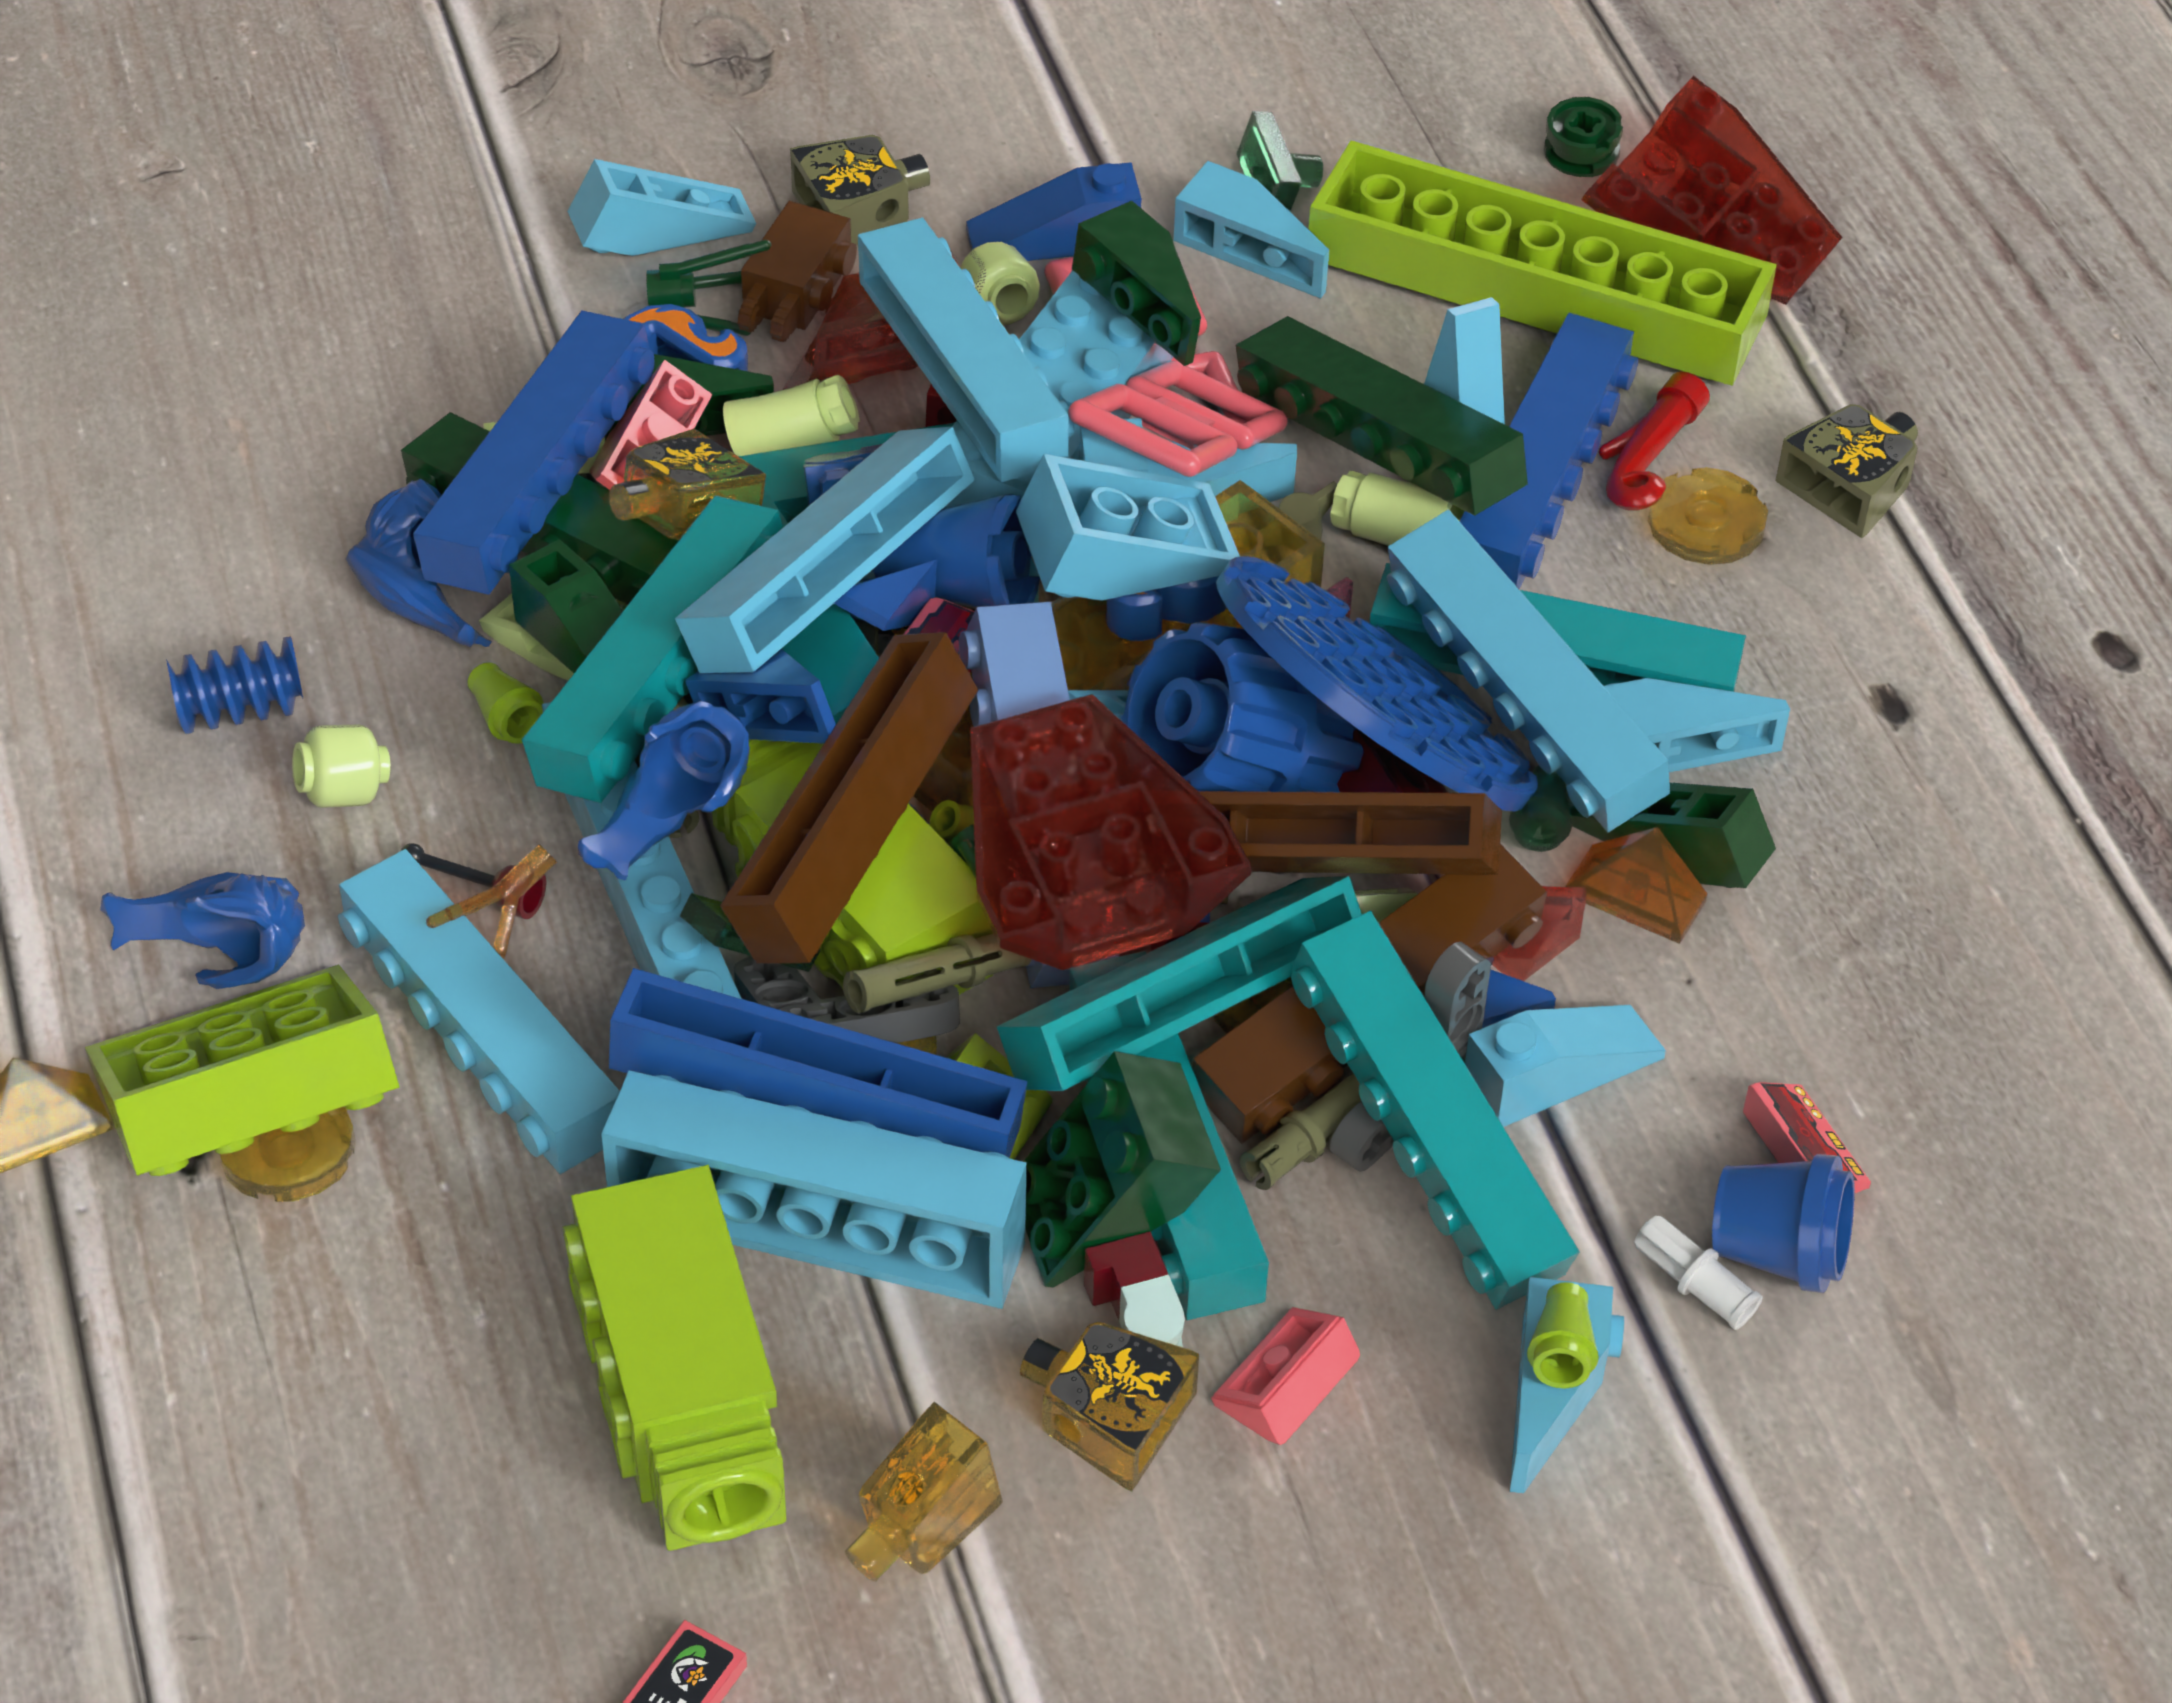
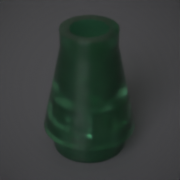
M1538 765L1531 772L1537 777L1538 788L1521 810L1510 812L1509 824L1516 840L1523 847L1532 851L1545 852L1556 848L1569 836L1572 829V818L1566 783L1555 771L1548 774Z

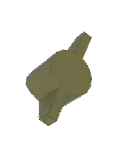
M1333 481L1313 495L1297 492L1286 496L1279 504V517L1258 530L1259 538L1264 543L1289 541L1294 545L1307 549L1315 547L1321 540L1323 532L1321 519L1333 504V495L1337 483Z

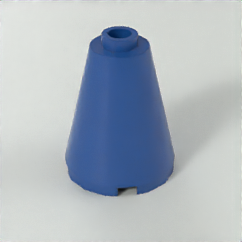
M1005 494L940 510L871 570L874 572L875 578H879L937 560L935 598L944 599L973 609L985 606L1034 603L1040 581V576H1029L1032 555L1016 514L1021 501V495Z

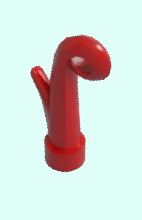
M1683 371L1674 373L1658 392L1657 402L1628 430L1599 448L1598 453L1603 460L1620 454L1608 476L1606 484L1607 497L1619 508L1628 511H1639L1653 506L1662 498L1666 489L1665 481L1657 474L1645 470L1683 426L1693 423L1710 401L1709 390L1705 383L1694 374Z

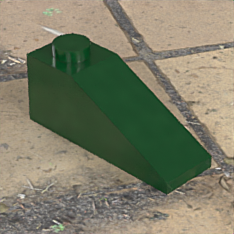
M1669 782L1670 794L1608 833L1593 815L1588 818L1584 817L1574 805L1565 815L1570 826L1692 884L1724 886L1726 888H1747L1776 850L1753 788Z

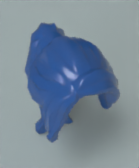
M422 479L412 480L405 487L391 491L373 505L365 525L367 534L349 550L346 557L357 579L389 611L418 625L441 633L459 644L469 647L473 644H480L484 647H489L492 641L485 638L459 617L448 604L436 582L424 580L413 533L442 494Z
M699 701L671 710L659 722L649 727V731L644 735L645 745L640 754V767L628 779L619 798L617 808L610 820L598 834L584 837L578 841V854L585 863L594 869L607 868L618 879L626 880L629 867L652 846L680 829L687 813L692 814L695 810L711 813L728 803L740 787L742 777L746 772L750 747L749 733L741 721L725 707H713L710 703Z
M225 872L199 879L166 894L136 900L118 897L109 892L102 896L100 910L109 918L114 927L111 939L113 951L125 943L135 940H182L208 949L218 947L223 953L237 962L238 966L229 970L204 969L195 974L199 984L209 985L215 989L258 983L276 973L292 956L296 946L301 941L300 933L305 927L303 907L297 901L299 897L298 890L287 878L267 877L264 875L256 876Z

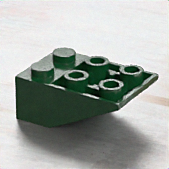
M1114 1051L1024 1159L1023 1162H1026L1025 1229L1045 1287L1054 1288L1084 1271L1085 1249L1153 1231L1184 1213L1220 1172L1221 1168L1179 1062Z

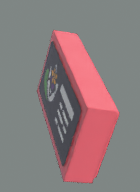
M684 1620L622 1703H721L746 1669V1653Z

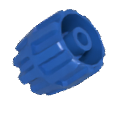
M1197 622L1191 624L1188 631L1176 629L1167 631L1154 641V648L1141 665H1135L1128 680L1129 691L1124 714L1120 716V737L1126 740L1130 755L1128 766L1141 784L1155 788V791L1340 792L1337 783L1342 774L1359 769L1364 750L1360 743L1353 740V731L1357 728L1292 677L1245 629Z

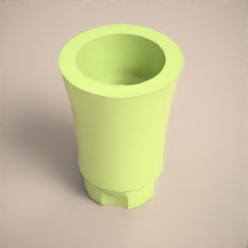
M835 375L823 381L814 379L792 388L757 397L726 401L723 406L724 424L735 457L838 441L840 435L858 430V422H860L855 399L850 392L847 382L840 375Z
M1349 471L1347 475H1342L1333 495L1330 518L1332 525L1337 528L1351 530L1354 536L1389 546L1448 509L1458 521H1460L1465 511L1411 482L1375 473L1365 475Z

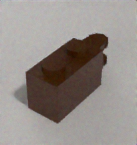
M790 200L762 238V240H769L771 242V249L750 256L741 269L743 303L738 311L737 322L740 330L751 333L757 329V325L764 318L771 320L769 333L772 339L780 342H786L796 328L806 330L818 310L824 311L827 308L832 297L833 288L842 275L848 276L850 274L857 254L856 244L851 243V218Z

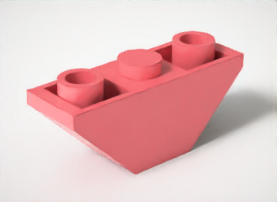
M664 360L611 431L589 472L596 481L609 490L650 510L668 475L634 454V451L655 443L690 437L712 394ZM641 480L648 487L649 492L630 496L626 488L619 483Z

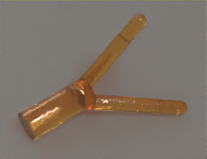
M538 844L494 887L429 916L426 919V924L429 928H436L461 916L470 915L503 898L504 903L494 949L505 960L519 898L557 862Z

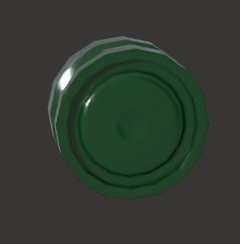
M1572 97L1560 101L1551 108L1547 117V136L1544 141L1545 158L1555 169L1576 177H1595L1607 173L1616 166L1620 157V140L1623 132V126H1621L1622 116L1614 106L1592 97Z

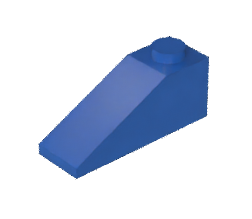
M1132 162L1106 163L1098 166L1075 168L966 221V231L971 251L987 242H1003L1015 247L1027 261L1073 257L1078 223L1129 201H1133L1141 208L1142 198Z
M782 649L755 672L700 674L698 671L685 680L693 703L702 701L712 704L713 707H725L741 721L749 733V739L824 744L836 726L820 680Z

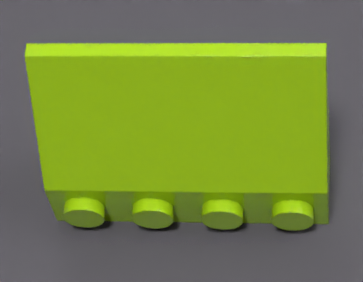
M339 964L85 1047L90 1065L126 1156L137 1176L147 1172L151 1176H163L174 1173L188 1165V1158L215 1150L218 1154L233 1153L250 1146L255 1140L254 1136L278 1128L283 1132L302 1130L318 1122L320 1114L344 1106L347 1110L364 1109L383 1100V1093L400 1088L379 1015Z

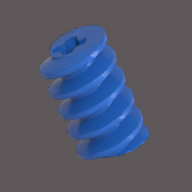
M291 636L283 637L280 656H275L267 641L258 642L254 661L250 660L242 645L233 646L230 665L224 663L217 650L208 651L206 667L203 670L200 669L192 654L183 655L180 674H175L167 661L177 718L185 734L194 732L197 714L203 716L212 730L219 728L221 711L224 709L227 710L235 725H240L244 723L247 705L253 707L257 716L262 721L267 720L269 717L271 701L276 700L285 716L293 715L296 696H301L303 699Z

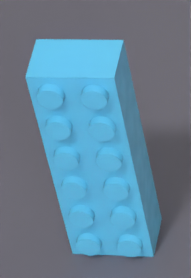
M1073 270L1019 339L1023 353L1034 368H1041L1051 392L1059 402L1064 401L1068 406L1076 400L1112 385H1126L1131 377L1173 359L1172 355L1158 346L1150 336L1128 317L1120 313L1114 305L1087 282L1083 281ZM1120 409L1111 412L1122 419H1129L1131 417L1130 414ZM956 421L952 427L975 481L944 508L1005 494L1021 495L1020 499H1022L1034 473L1000 482L959 422ZM1074 423V435L1068 437V454L1070 459L1079 460L1080 426Z
M630 1070L601 1133L607 1187L709 1165L732 1245L1003 1309L1025 1246L1026 1162L1010 1159L997 1152H979L944 1144L928 1136L914 1137L880 1129L864 1121H845L811 1113L799 1106H781L746 1098L730 1090L716 1091L682 1083L666 1075L652 1076Z

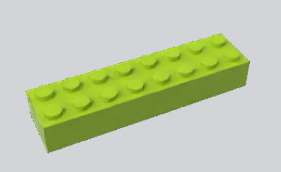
M1350 140L1311 204L1308 230L1329 249L1328 265L1460 305L1492 297L1499 303L1500 317L1557 334L1568 313L1634 331L1630 355L1731 386L1734 385L1767 317L1777 266L1774 263Z

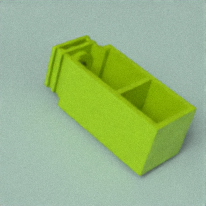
M749 739L750 750L747 769L742 777L740 787L726 805L712 812L713 826L719 832L725 834L726 840L731 845H735L738 848L739 862L735 864L737 877H739L824 744ZM908 803L905 812L893 827L880 848L877 857L872 861L851 895L848 904L841 911L822 942L819 951L812 958V961L824 976L834 979L843 989L844 976L849 971L862 970L906 956L945 947L950 939L960 935L968 934L978 938L993 934L994 914L967 863ZM981 957L974 958V959H968V960L961 961V962H957V963H954L953 965L963 964V963H966V962H970V961H973V960L980 959ZM924 972L896 979L895 982L923 975ZM992 974V975H989V976H986L985 979H984V981H985L986 979L992 977L993 974ZM958 984L953 985L958 989L959 995L973 988L970 987L966 989L960 987Z
M709 1165L571 1195L574 1224L562 1226L568 1257L569 1282L574 1303L580 1317L591 1364L597 1363L599 1379H597L604 1415L610 1429L618 1468L622 1479L635 1476L642 1503L654 1501L655 1507L658 1509L660 1526L664 1531L667 1550L673 1551L701 1543L727 1541L755 1530L785 1523L787 1517L783 1457L777 1446V1437L774 1428L771 1427V1417L768 1410L777 1407L776 1388Z

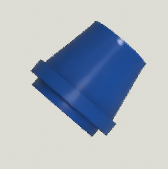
M1816 1154L1812 1161L1739 1166L1726 1165L1719 1179L1714 1204L1712 1225L1713 1249L1718 1252L1719 1257L1799 1283L1802 1291L1825 1293L1830 1280H1841L1847 1263L1854 1217L1855 1186L1853 1173L1851 1171H1843L1842 1161L1839 1156Z

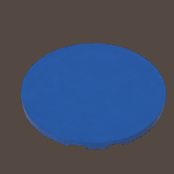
M1249 556L1231 559L1216 581L1221 599L1245 631L1306 689L1382 747L1458 793H1485L1501 810L1518 811L1524 807L1538 788L1536 775L1528 771L1530 768L1529 760L1511 738L1501 733H1497L1494 737L1487 730L1492 723V717L1455 683L1380 625L1374 626L1361 618H1356L1355 621H1352L1345 615L1350 610L1348 604L1310 581L1304 584L1296 579L1286 582L1285 579L1290 573L1285 568L1262 559Z

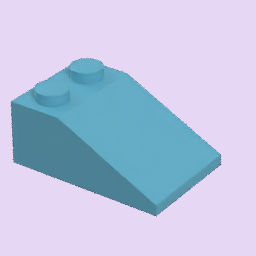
M1043 454L1016 510L1045 592L1055 593L1061 597H1082L1103 601L1216 577L1222 573L1231 559L1240 557L1210 483Z

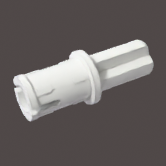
M1654 1216L1639 1230L1634 1241L1636 1248L1679 1282L1678 1291L1681 1294L1687 1295L1692 1293L1729 1322V1325L1734 1330L1741 1328L1760 1306L1763 1296L1757 1291H1753L1736 1275L1717 1261L1719 1255L1713 1248L1706 1251L1703 1250L1664 1217Z

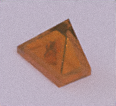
M1658 827L1592 844L1567 882L1564 890V895L1678 944L1681 943L1700 913L1708 895Z

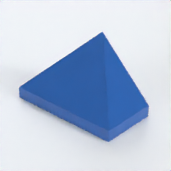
M937 560L856 584L833 604L883 631L910 626L928 600L935 598Z

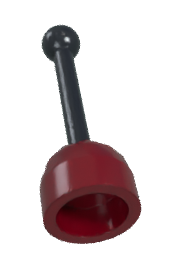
M415 843L406 844L401 849V851L406 849L420 866L490 887L495 904L508 914L523 919H530L537 913L543 902L547 881L546 875L542 870L516 864L506 866L494 876L426 854L423 848Z

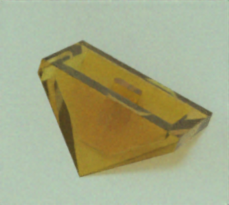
M14 1057L0 1073V1173L114 1130L112 1121L89 1074Z

